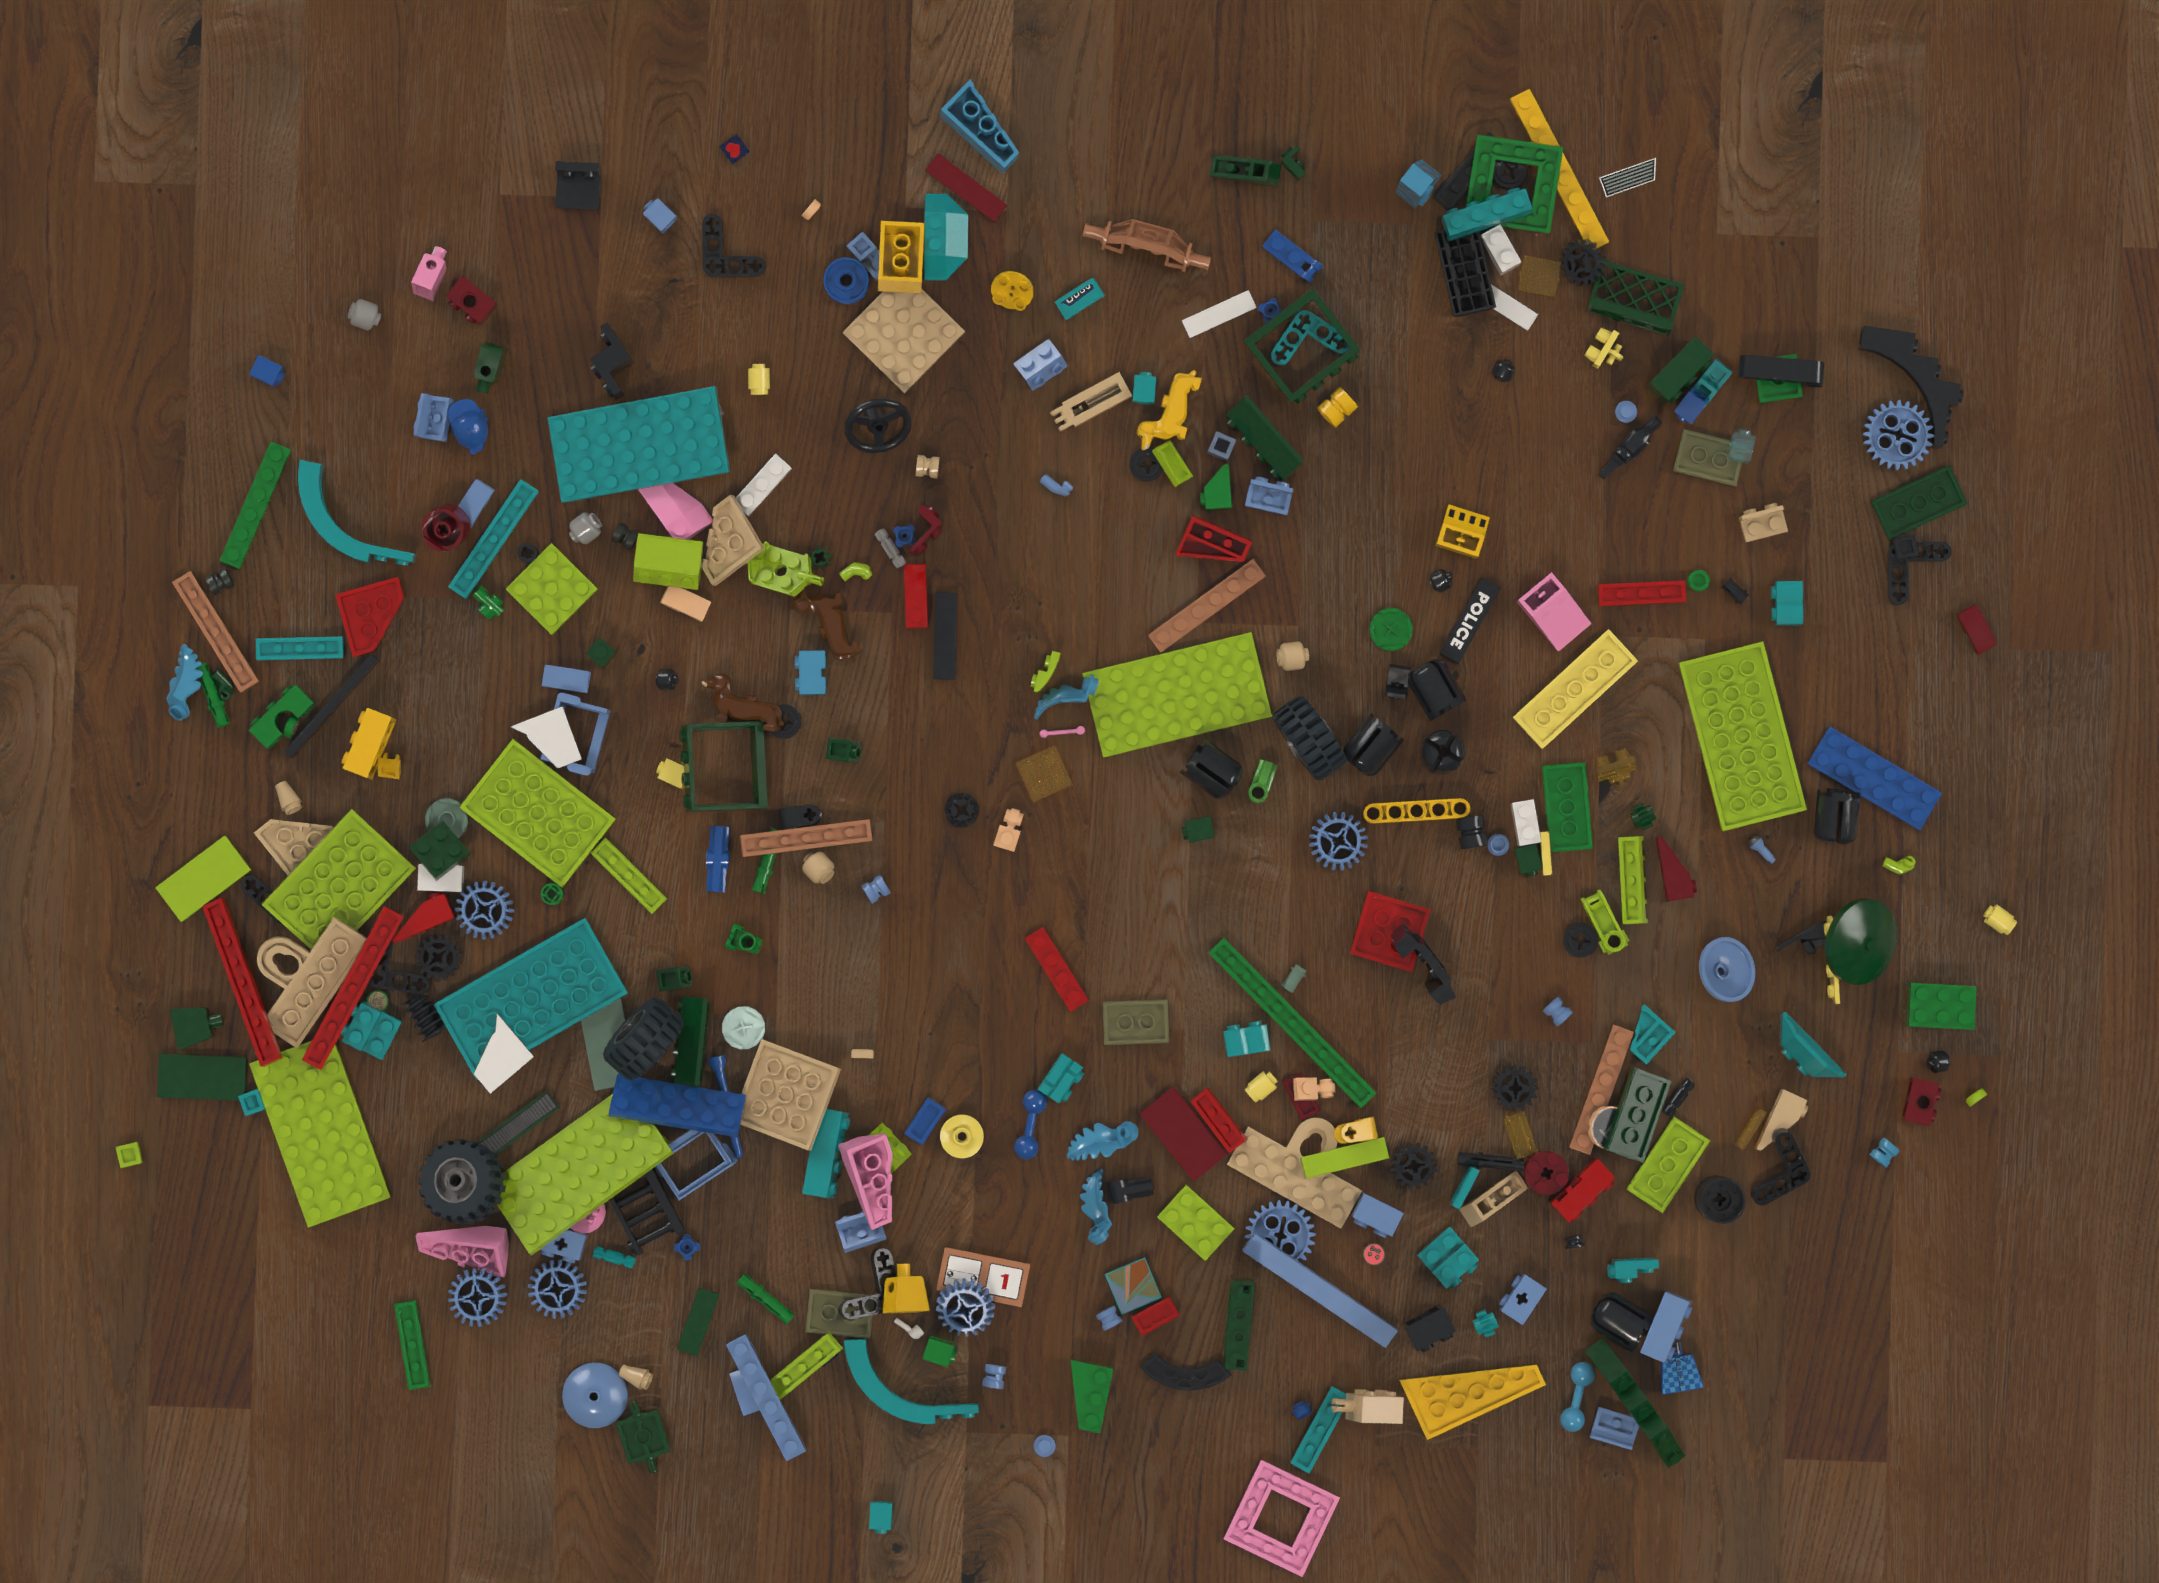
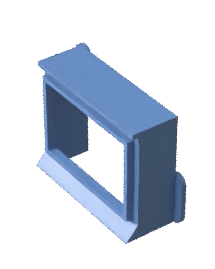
M559 693L554 710L563 707L565 712L566 705L599 713L586 764L581 765L573 762L565 765L569 771L587 776L595 772L611 711L582 703L577 696ZM542 753L541 759L544 760V761L551 762V761Z
M690 1130L670 1143L669 1146L675 1153L705 1132ZM706 1132L724 1159V1162L679 1191L662 1163L654 1167L658 1175L664 1177L678 1200L683 1199L736 1164L737 1158L726 1143L721 1144L716 1134Z

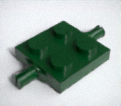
M637 1400L628 1402L632 1415L627 1419L616 1422L628 1464L638 1461L646 1462L649 1474H652L653 1470L654 1473L658 1472L654 1459L661 1454L671 1451L659 1410L640 1412Z

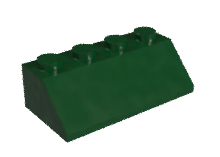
M1247 395L1226 414L1228 426L1233 431L1237 429L1241 433L1240 439L1248 448L1252 446L1255 449L1256 453L1254 455L1262 464L1264 462L1268 464L1271 468L1268 471L1276 480L1280 478L1283 482L1303 464L1304 460Z
M683 996V1001L679 1000L678 1013H681L683 1028H681L678 1044H674L673 1057H677L676 1066L672 1065L671 1078L675 1079L674 1083L702 1086L710 999Z

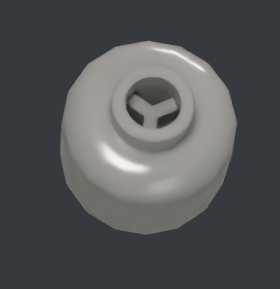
M359 299L356 303L352 302L347 318L350 319L352 326L370 330L373 325H378L381 313H378V306L375 303Z
M583 512L571 521L569 525L571 532H569V535L576 543L589 544L600 535L602 523L595 514Z

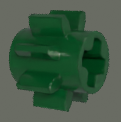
M816 545L814 552L808 551L812 555L811 562L814 563L812 570L821 567L822 572H824V566H832L829 558H832L833 554L827 555V546L821 550ZM824 553L825 562L820 561L816 563L815 555Z
M1641 803L1632 807L1634 812L1630 814V817L1636 829L1642 827L1644 831L1654 826L1652 821L1656 820V816L1650 805L1644 807V804Z

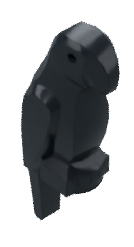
M1652 416L1641 428L1635 427L1612 454L1610 462L1598 475L1604 480L1617 467L1624 466L1636 457L1651 442L1650 437L1660 428L1662 421L1657 416Z
M1827 920L1819 921L1777 946L1775 950L1778 952L1795 941L1802 939L1800 942L1809 956L1815 954L1817 947L1825 945L1824 923H1827Z

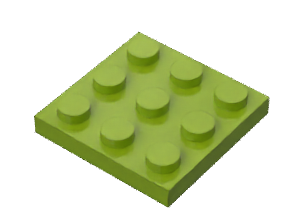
M552 543L506 588L551 635L598 590Z

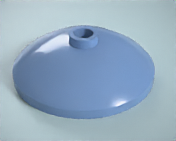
M1730 937L1714 939L1703 949L1699 960V973L1706 990L1714 998L1723 1002H1735L1747 996L1755 981V965L1748 949L1741 942Z
M587 1363L575 1369L568 1376L563 1387V1404L568 1415L576 1423L588 1428H602L615 1422L624 1412L628 1401L627 1385L625 1380L619 1377V1372L613 1367L604 1363ZM592 1392L597 1393V1400H592L590 1398V1394Z

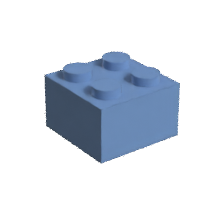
M1362 1192L1351 1216L1355 1218L1354 1223L1364 1228H1367L1369 1225L1374 1228V1233L1386 1238L1387 1235L1393 1236L1404 1213Z

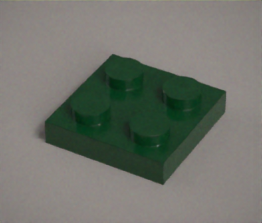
M441 821L409 846V850L435 881L439 880L470 856L468 849L444 821Z

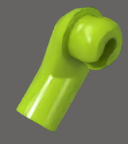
M854 562L839 572L844 581H847L854 575L861 576L864 580H867L872 576V571L867 564Z
M1906 856L1897 862L1886 857L1882 867L1901 875L1911 871L1916 861L1912 856Z

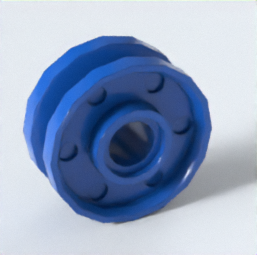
M847 257L832 262L826 269L823 279L825 290L829 296L836 302L846 305L857 303L863 299L870 285L869 274L863 264L856 259ZM844 276H851L853 281L851 285L846 287L841 285V279Z

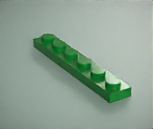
M272 441L270 442L219 561L241 570L292 450Z

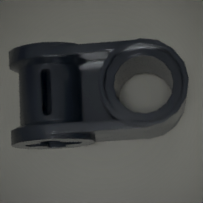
M814 805L779 809L782 830L815 825L822 819L821 809ZM810 809L812 812H816L813 821L806 816V814L810 813Z

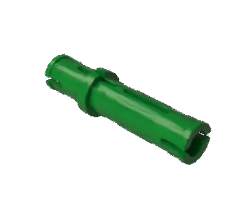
M202 663L196 669L203 672L199 680L209 704L207 706L208 710L212 712L217 728L230 724L224 708L225 703L219 696L215 682L211 677L208 663Z
M770 828V831H769V832H771V831H779V830L774 829V828ZM777 853L762 855L759 867H756L755 870L757 874L751 889L752 891L765 894L769 877L773 874L771 870Z
M746 1273L737 1281L736 1284L750 1294V1298L760 1302L785 1325L795 1316L793 1312L769 1294L762 1284L759 1285Z

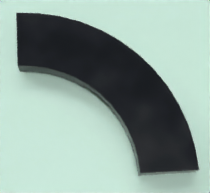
M1155 1353L1139 1366L1149 1377L1158 1383L1178 1390L1193 1391L1210 1388L1232 1376L1218 1358L1202 1367L1182 1368L1168 1363Z

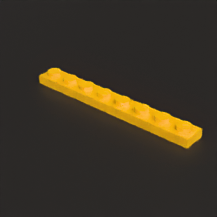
M1530 89L1510 98L1531 142L1559 146ZM1562 154L1557 192L1582 240L1589 239L1590 244L1597 242L1596 249L1608 244L1609 240L1567 159Z

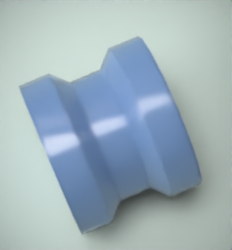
M1115 1305L1096 1315L1097 1319L1101 1320L1104 1331L1123 1321L1120 1316H1117Z

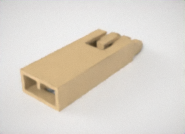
M1120 372L1062 402V406L1051 411L1050 414L1052 416L1058 413L1061 414L1060 417L1054 420L1056 424L1065 421V424L1058 427L1061 432L1072 425L1076 428L1130 399L1132 394ZM1085 401L1089 408L1084 411L1082 406L1074 410L1072 407Z

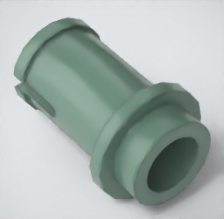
M1297 964L1291 967L1292 971L1281 985L1292 993L1301 979L1306 977L1305 973L1307 972Z

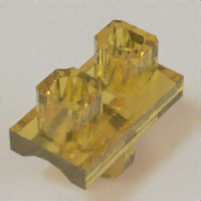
M1626 749L1617 751L1615 753L1617 762L1611 764L1605 755L1596 758V772L1599 782L1608 779L1610 784L1618 782L1619 786L1622 787L1625 786L1624 779L1631 777L1629 772L1636 770L1634 756L1630 757Z

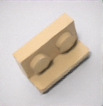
M1777 503L1764 506L1765 510L1757 512L1756 508L1743 511L1744 515L1739 517L1745 543L1788 532L1783 505L1777 506Z

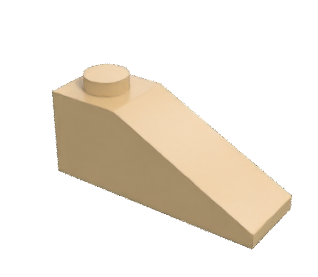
M1781 1089L1754 1149L1761 1151L1772 1142L1774 1131L1779 1128L1788 1129L1800 1117L1803 1118L1808 1110L1807 1100Z
M1514 1171L1459 1210L1470 1227H1473L1486 1220L1527 1190L1528 1187L1519 1173Z

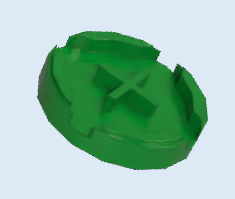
M1387 608L1374 615L1370 622L1369 633L1371 640L1377 647L1385 651H1396L1408 644L1412 637L1413 627L1410 618L1404 612L1396 608Z

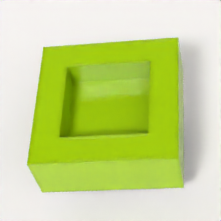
M138 1142L116 1147L120 1168L143 1163Z

